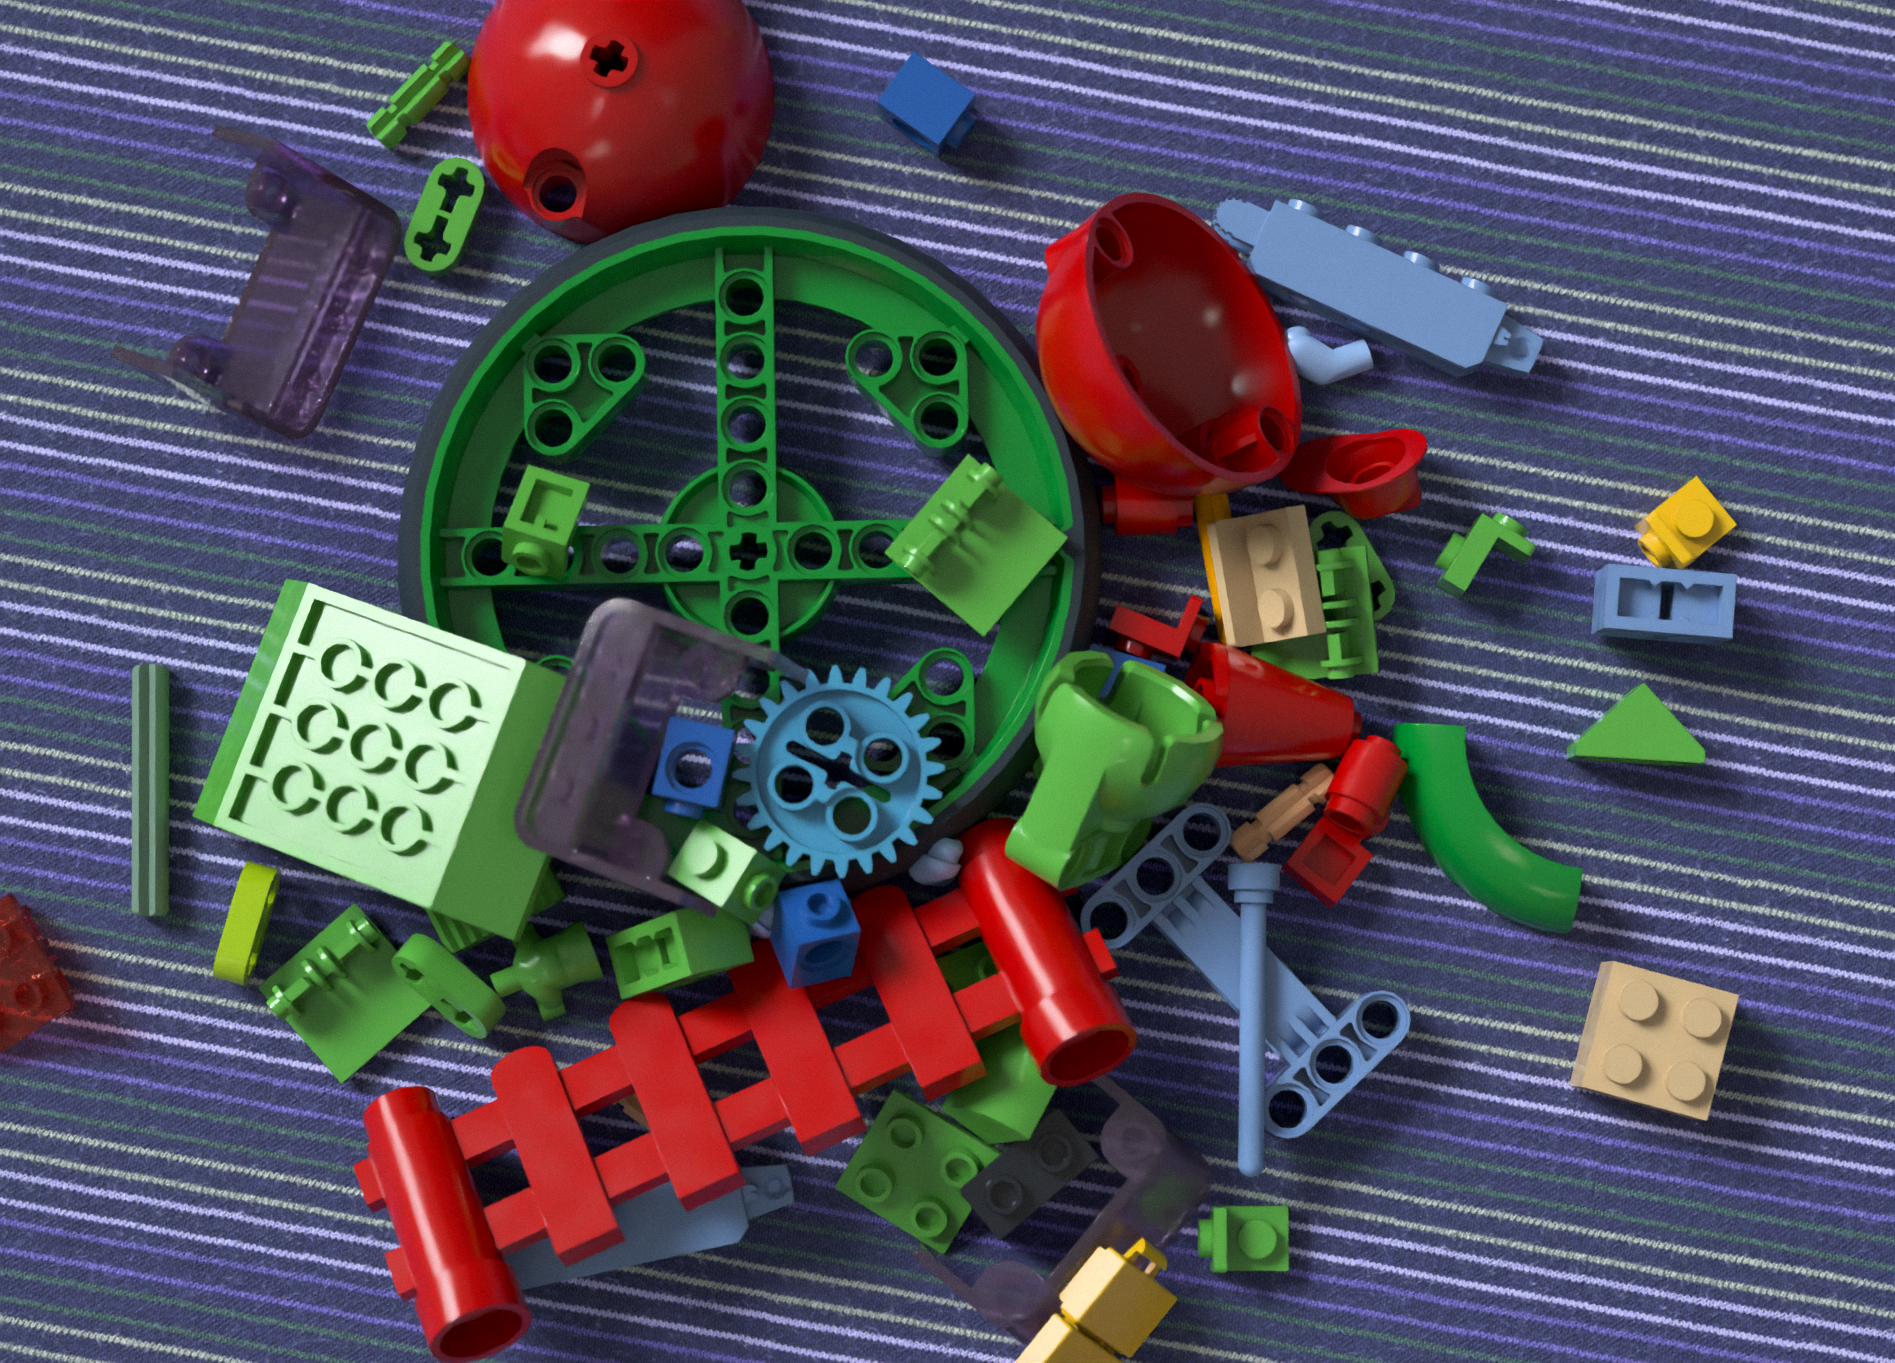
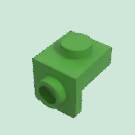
M1482 513L1473 522L1465 537L1454 532L1435 562V565L1444 570L1436 586L1458 598L1466 591L1492 547L1523 564L1532 556L1537 546L1525 539L1529 531L1514 519L1501 513H1495L1493 518Z
M703 819L698 821L666 874L747 924L754 925L762 912L774 901L778 892V886L783 880L786 870L755 849Z

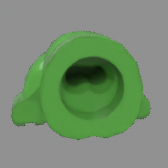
M582 920L569 925L557 934L543 939L534 930L532 922H527L520 941L512 940L516 950L513 966L490 974L497 995L500 998L520 990L525 991L535 999L543 1021H548L567 1013L563 1004V989L580 982H592L604 978Z

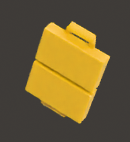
M1141 1238L1124 1255H1121L1112 1247H1108L1107 1250L1098 1247L1059 1295V1298L1064 1302L1061 1305V1313L1066 1317L1063 1318L1057 1313L1054 1314L1015 1363H1124L1114 1354L1113 1350L1120 1355L1124 1354L1128 1358L1132 1357L1177 1301V1297L1154 1279L1160 1268L1164 1271L1167 1268L1165 1254L1144 1238ZM1140 1254L1151 1261L1145 1271L1133 1263Z

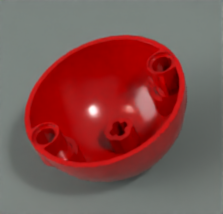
M498 0L484 20L474 44L468 73V116L473 140L486 171L502 194L525 216L555 234L586 244H592L631 226L670 215L726 207L743 189L757 168L770 137L775 110V78L769 50L757 22L741 0ZM617 55L620 56L625 70L620 72L612 69L607 77H603L599 62L602 60L611 63ZM565 162L572 163V164H574L576 167H578L579 169H577V168H575V167H573V166H571V165H569V164H567V163H565ZM557 186L571 187L577 192V197L570 209L556 213L544 207L545 196L551 189Z
M1132 192L1113 198L1093 213L1079 227L1048 245L1045 251V263L1049 278L1040 298L1036 318L1039 367L1047 396L1056 415L1075 442L1090 457L1119 478L1137 487L1173 496L1229 494L1274 478L1287 467L1299 443L1302 421L1300 383L1294 358L1290 352L1283 327L1260 284L1236 251L1216 230L1195 213L1175 201L1156 194Z

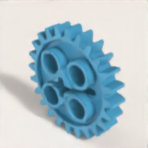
M832 665L829 682L820 685L811 669L805 670V690L797 692L790 683L783 680L780 682L785 698L783 703L778 705L765 697L759 700L763 710L768 715L765 723L746 719L743 723L757 738L754 744L743 743L735 745V752L750 759V767L733 771L732 778L741 782L751 783L752 789L738 797L736 802L738 806L757 805L759 812L749 821L747 827L752 831L767 825L772 832L764 845L768 852L783 842L790 846L786 865L792 867L803 854L811 856V874L818 876L825 860H831L835 863L836 872L840 879L846 876L849 860L857 859L864 872L871 874V854L879 851L886 860L893 864L897 861L892 842L899 838L913 847L918 843L914 833L908 827L911 822L916 821L931 825L933 818L920 805L922 800H939L942 798L943 793L926 783L927 777L945 772V765L927 761L926 754L941 745L940 738H920L918 732L927 724L930 716L928 713L912 718L908 717L905 712L913 698L910 692L902 695L894 702L887 698L890 690V678L885 677L872 690L866 687L865 668H859L852 684L843 683L838 665ZM818 711H833L841 717L845 729L838 742L822 746L815 744L806 733L807 722ZM790 741L797 742L830 762H837L841 755L848 756L852 759L850 771L854 775L887 790L891 794V800L887 803L880 802L847 782H841L836 790L825 785L828 778L827 773L823 769L789 753L786 750V745ZM877 741L893 743L898 747L902 755L901 767L890 776L880 777L873 775L864 764L865 751L871 744ZM793 767L804 769L813 779L811 795L805 801L797 804L784 802L778 797L775 788L777 777L781 772ZM847 798L862 800L871 811L869 826L865 831L856 835L842 833L833 822L835 807L839 802Z

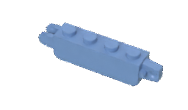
M1235 197L1232 200L1226 198L1224 203L1220 202L1219 208L1216 207V214L1213 215L1212 220L1214 222L1211 223V227L1233 249L1250 256L1246 266L1255 276L1263 291L1456 378L1475 372L1480 365L1526 377L1536 361L1544 339L1504 314L1508 304L1495 299L1498 292L1486 283L1469 277H1463L1460 283L1438 273L1440 266L1432 259L1412 251H1406L1403 257L1380 247L1382 239L1376 234L1354 225H1348L1346 230L1322 221L1324 213L1321 210L1301 200L1290 199L1288 205L1275 200L1270 212L1252 203H1243L1242 199L1236 200Z
M788 1165L740 1167L747 1183L746 1186L689 1212H686L679 1201L671 1181L614 1207L626 1241L567 1268L557 1256L550 1237L512 1253L503 1259L514 1267L520 1286L524 1290L738 1243L750 1227L752 1218L795 1202Z

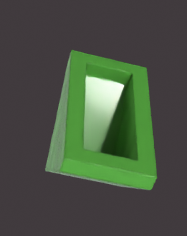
M1642 683L1632 688L1567 746L1566 760L1696 767L1705 763V749L1645 683Z

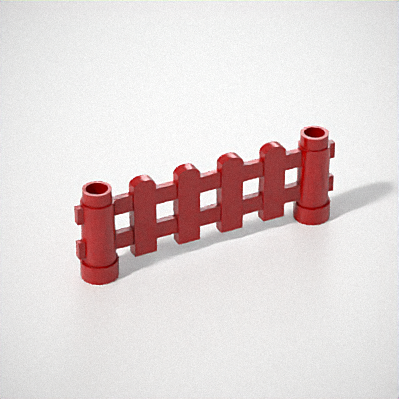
M1008 817L989 819L971 827L957 839L962 842L964 847L963 853L958 860V863L962 865L959 870V889L913 910L904 891L900 887L893 885L869 889L850 902L861 930L851 976L790 990L770 939H762L750 943L754 957L753 962L727 971L735 991L681 1016H677L670 1001L664 994L651 992L634 996L620 1004L609 1018V1027L617 1045L562 1070L559 1069L546 1048L531 1046L513 1051L503 1057L491 1071V1082L498 1099L455 1119H451L443 1113L436 1093L427 1087H403L377 1098L367 1107L363 1114V1124L369 1138L367 1146L369 1158L354 1164L353 1167L369 1209L374 1213L387 1207L400 1247L385 1253L384 1256L399 1297L404 1303L415 1298L416 1312L432 1357L444 1363L478 1361L510 1347L527 1332L532 1322L530 1310L515 1269L504 1261V1257L550 1237L557 1256L567 1268L626 1241L614 1207L671 1181L679 1201L686 1212H689L744 1187L747 1183L735 1157V1151L793 1126L806 1156L809 1157L868 1130L854 1100L855 1096L912 1070L927 1102L988 1075L973 1042L1019 1021H1022L1021 1037L1040 1077L1048 1085L1058 1087L1080 1085L1097 1079L1115 1069L1129 1057L1136 1046L1137 1032L1117 991L1110 983H1105L1118 977L1119 973L1098 928L1082 935L1064 897L1077 892V887L1060 891L1008 858L1005 854V846L1009 835L1018 821ZM982 936L999 973L951 994L934 957ZM875 984L891 1022L832 1049L816 1010ZM756 1039L772 1077L713 1103L698 1064ZM636 1093L651 1132L594 1158L579 1119ZM517 1148L531 1187L488 1207H484L470 1168Z

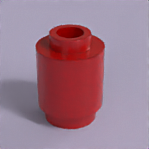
M1113 473L1112 485H1101L1102 524L1113 523L1115 536L1176 534L1177 528L1192 527L1193 496H1173L1140 488Z
M1368 735L1366 740L1355 739L1350 741L1324 795L1328 803L1323 813L1327 819L1335 825L1358 835H1370L1374 825L1382 824L1408 771V765L1400 758L1402 754L1401 749L1391 741L1375 735Z

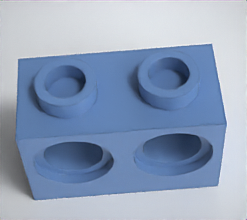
M1607 564L1595 573L1591 635L1718 646L1733 638L1737 574Z

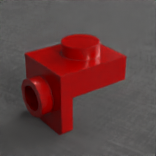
M1192 594L1188 599L1177 628L1117 605L1105 635L1117 639L1114 649L1118 652L1149 661L1152 654L1176 663L1183 649L1193 654L1195 653L1209 618L1198 614L1203 599Z

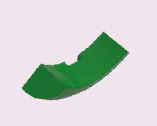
M1428 723L1394 724L1392 743L1401 749L1402 754L1400 758L1408 765V771L1398 790L1402 805L1405 806L1409 819L1422 842V847L1435 865L1453 884L1458 885L1468 895L1488 907L1487 909L1517 924L1540 931L1567 935L1572 928L1576 915L1583 868L1556 863L1531 852L1516 842L1495 822L1481 801L1471 778L1465 744L1466 726Z

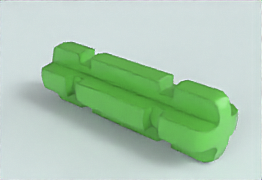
M450 41L444 42L430 56L433 62L429 66L422 64L389 99L392 105L387 110L381 107L368 120L366 125L368 131L383 146L388 149L394 148L408 134L406 127L410 123L416 126L449 91L447 84L451 80L457 83L469 71L471 61L456 44Z

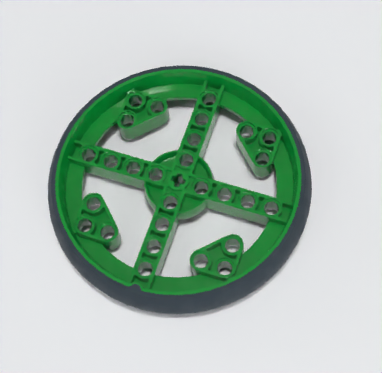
M767 206L719 207L674 214L631 226L584 247L545 271L517 293L482 328L454 365L431 406L418 438L403 492L398 532V588L402 616L509 654L497 619L493 592L660 589L672 612L687 628L701 638L721 646L722 728L735 730L738 740L740 735L749 731L743 724L746 719L765 723L768 718L759 701L762 697L770 699L778 705L782 703L780 684L782 682L781 645L798 638L810 630L828 611L840 586L920 584L894 561L887 567L876 569L864 564L859 556L860 549L867 540L874 537H883L893 543L913 519L839 521L832 505L813 483L799 473L778 465L776 301L799 303L828 310L871 328L854 336L847 346L845 355L848 378L853 386L916 447L929 456L944 457L958 451L966 440L968 420L970 419L984 443L995 471L1004 479L1002 483L1060 530L1068 539L1003 614L993 648L975 685L972 665L966 656L956 649L943 647L934 649L923 656L888 693L887 698L893 702L908 692L913 695L910 706L905 712L909 718L928 713L930 720L918 732L921 739L928 738L931 732L938 727L949 726L961 733L965 743L961 754L952 760H939L931 752L926 754L927 761L945 765V772L927 777L926 783L943 793L942 798L939 800H922L920 807L930 814L933 821L931 825L912 821L908 826L918 841L914 847L906 844L899 838L892 842L897 861L893 864L886 860L878 851L871 854V874H866L858 860L854 859L849 860L846 876L840 879L836 872L835 863L831 860H825L818 876L811 874V856L803 854L792 867L786 865L789 845L783 842L769 852L764 848L766 840L772 832L768 825L750 831L749 828L743 827L737 821L736 799L752 789L751 783L741 782L732 778L733 771L750 767V764L743 763L736 757L734 750L723 797V813L705 811L703 819L784 868L786 874L778 886V892L835 879L840 880L845 894L870 887L909 870L939 840L945 837L958 839L965 831L979 823L1022 780L1040 755L1034 729L1036 697L1046 675L1061 659L1071 652L1089 651L1097 619L1102 575L1101 523L1094 479L1086 452L1075 442L1056 415L1042 381L1038 354L1012 322L973 285L940 261L898 238L856 222L812 211ZM742 288L755 289L763 296V304L752 315H737L728 307L729 299L734 292ZM715 302L718 466L701 473L686 484L672 499L660 524L578 526L570 545L574 551V561L562 579L547 575H529L521 572L512 564H508L506 569L499 575H482L478 571L477 566L479 554L489 545H502L503 527H492L494 510L503 476L515 446L524 430L526 439L541 459L548 463L560 465L570 463L579 457L637 398L648 383L650 370L644 351L637 341L627 335H622V333L662 314L693 305ZM933 347H943L953 353L957 363L953 370L946 375H931L920 364V358L924 352ZM871 348L882 349L892 358V366L882 376H866L856 366L857 359L861 353ZM741 351H755L765 360L764 368L760 374L747 380L739 379L732 375L729 371V366L733 357ZM616 353L629 354L636 360V368L632 376L621 382L609 381L602 375L603 364L607 358ZM561 354L570 358L572 361L571 372L561 382L548 383L539 378V367L548 356ZM938 409L951 413L958 423V428L954 434L941 440L929 437L921 427V422L925 415ZM746 413L756 414L766 423L765 431L761 438L751 443L738 442L730 434L733 421ZM554 417H563L571 421L573 426L572 435L566 443L561 446L550 447L540 442V429L547 420ZM747 476L757 477L767 486L766 495L763 500L752 507L740 506L731 498L734 484ZM807 539H822L832 548L830 561L821 569H806L796 560L798 547ZM688 540L696 542L702 547L703 559L700 565L693 571L678 572L669 566V552L677 543ZM754 540L759 551L768 550L767 557L757 559L754 570H743L741 560L732 561L733 553L742 552L745 547V541ZM628 542L638 548V562L633 569L626 573H612L605 566L606 552L615 543ZM752 602L765 607L769 613V619L764 630L749 636L741 634L734 628L733 618L739 607ZM553 655L544 657L536 663L552 671H569L574 675L576 681L606 692L576 662L568 657ZM943 662L951 663L961 671L963 684L953 695H937L928 687L926 675L934 665ZM750 666L762 668L770 677V684L766 693L760 698L753 700L743 699L736 694L734 689V681L737 674L742 669ZM613 699L555 851L600 876L641 892L686 903L711 904L713 903L712 901L666 874L699 819L665 812L666 801L640 792L621 782V780L639 778L646 773L653 763L655 748L648 732ZM619 733H633L640 739L642 747L637 761L625 767L613 765L607 755L609 742ZM898 751L895 757L884 762L874 761L866 753L864 754V764L872 774L890 776L901 767L902 755L900 751ZM782 771L777 777L775 788L778 797L784 801ZM875 784L860 789L880 802L887 803L891 800V794ZM847 798L839 802L833 812V822L836 828L848 835H856L865 831L871 821L869 807L862 800L856 798Z

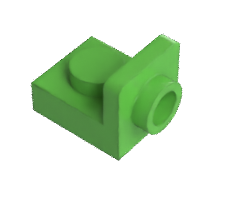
M528 465L503 526L501 559L529 575H547L562 579L567 569L569 547L589 500L590 483Z
M1209 1205V1219H1198V1258H1209V1269L1213 1273H1227V1271H1289L1288 1206Z

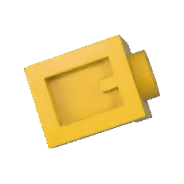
M1695 476L1634 527L1642 536L1637 540L1641 551L1657 568H1665L1667 566L1669 569L1683 570L1737 524L1701 480Z

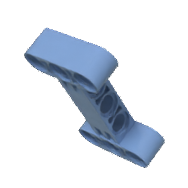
M1207 803L1192 804L1182 810L1085 903L1080 910L1078 926L1082 935L1092 930L1090 926L1091 912L1099 904L1109 903L1120 908L1125 915V928L1118 938L1112 940L1103 939L1109 951L1118 949L1130 942L1151 922L1240 1016V917L1200 876L1228 846L1232 833L1230 821L1225 813L1215 805ZM1204 816L1215 824L1218 836L1215 845L1210 850H1194L1184 840V824L1190 817ZM1155 859L1167 865L1171 871L1172 880L1170 887L1164 894L1154 896L1141 890L1137 883L1136 874L1142 862ZM1266 946L1265 1043L1286 1066L1265 1085V1130L1271 1135L1287 1139L1299 1137L1309 1131L1407 1035L1411 1017L1409 1008L1404 1000L1392 992L1383 990L1363 993L1354 999L1335 1018ZM1374 1001L1384 1002L1394 1013L1393 1029L1383 1038H1374L1369 1035L1362 1023L1363 1011ZM1333 1045L1345 1052L1348 1057L1349 1066L1347 1073L1342 1079L1337 1082L1328 1083L1320 1078L1316 1071L1315 1062L1317 1055L1322 1049ZM1283 1090H1291L1297 1094L1303 1108L1299 1120L1289 1127H1279L1273 1122L1269 1114L1271 1099L1275 1094Z

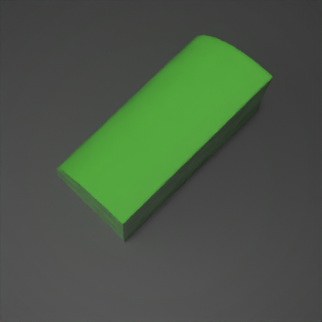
M1022 1021L976 1042L975 1047L988 1075L951 1091L941 1108L988 1144L1029 1140L1057 1086L1048 1085L1040 1077L1021 1037Z

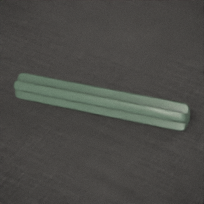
M140 664L132 669L131 910L134 915L139 917H160L167 915L169 911V670L161 664Z

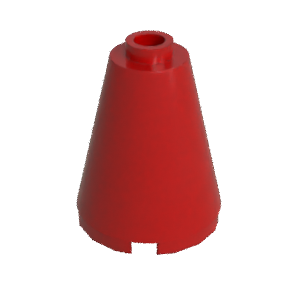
M1203 642L1192 657L1184 684L1208 701L1215 710L1216 722L1223 725V747L1215 768L1340 759L1346 752L1350 741L1360 737L1362 717L1360 711L1354 710L1353 701L1350 696L1222 642Z

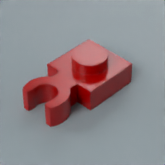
M1387 813L1382 824L1374 825L1370 835H1358L1336 826L1323 815L1284 863L1281 870L1331 909L1337 904L1374 856L1359 843L1376 837L1387 826L1391 814Z

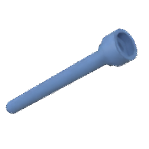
M1230 863L1228 864V890H1234V903H1241L1238 1167L1243 1175L1255 1177L1264 1168L1267 904H1273V891H1280V864Z

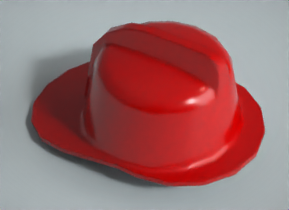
M1405 428L1378 433L1333 435L1315 438L1297 446L1291 461L1286 468L1278 473V477L1287 487L1299 492L1328 493L1335 504L1353 518L1362 520L1379 518L1391 513L1413 509L1420 505L1422 492L1418 479L1417 465L1422 461L1428 450L1427 439L1419 431Z

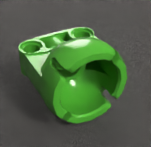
M1097 651L1071 652L1061 659L1046 675L1036 697L1034 729L1036 744L1044 770L1025 814L1019 819L1008 837L1005 854L1008 858L1060 891L1085 884L1131 860L1144 844L1152 827L1153 817L1183 804L1212 774L1221 755L1224 730L1222 723L1216 722L1214 708L1205 698L1183 682L1152 666L1134 660L1124 662L1117 673L1109 694L1104 698H1099L1103 685L1114 670V664L1110 655Z

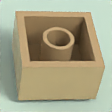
M1616 961L1601 962L1569 1086L1689 1119L1707 1121L1739 995Z

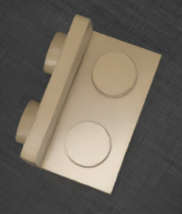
M1305 505L1285 507L1208 523L1207 531L1227 645L1238 648L1327 632Z

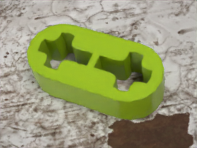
M248 861L245 864L234 892L213 967L214 978L244 987L248 985L259 958L281 879L280 869L253 861Z

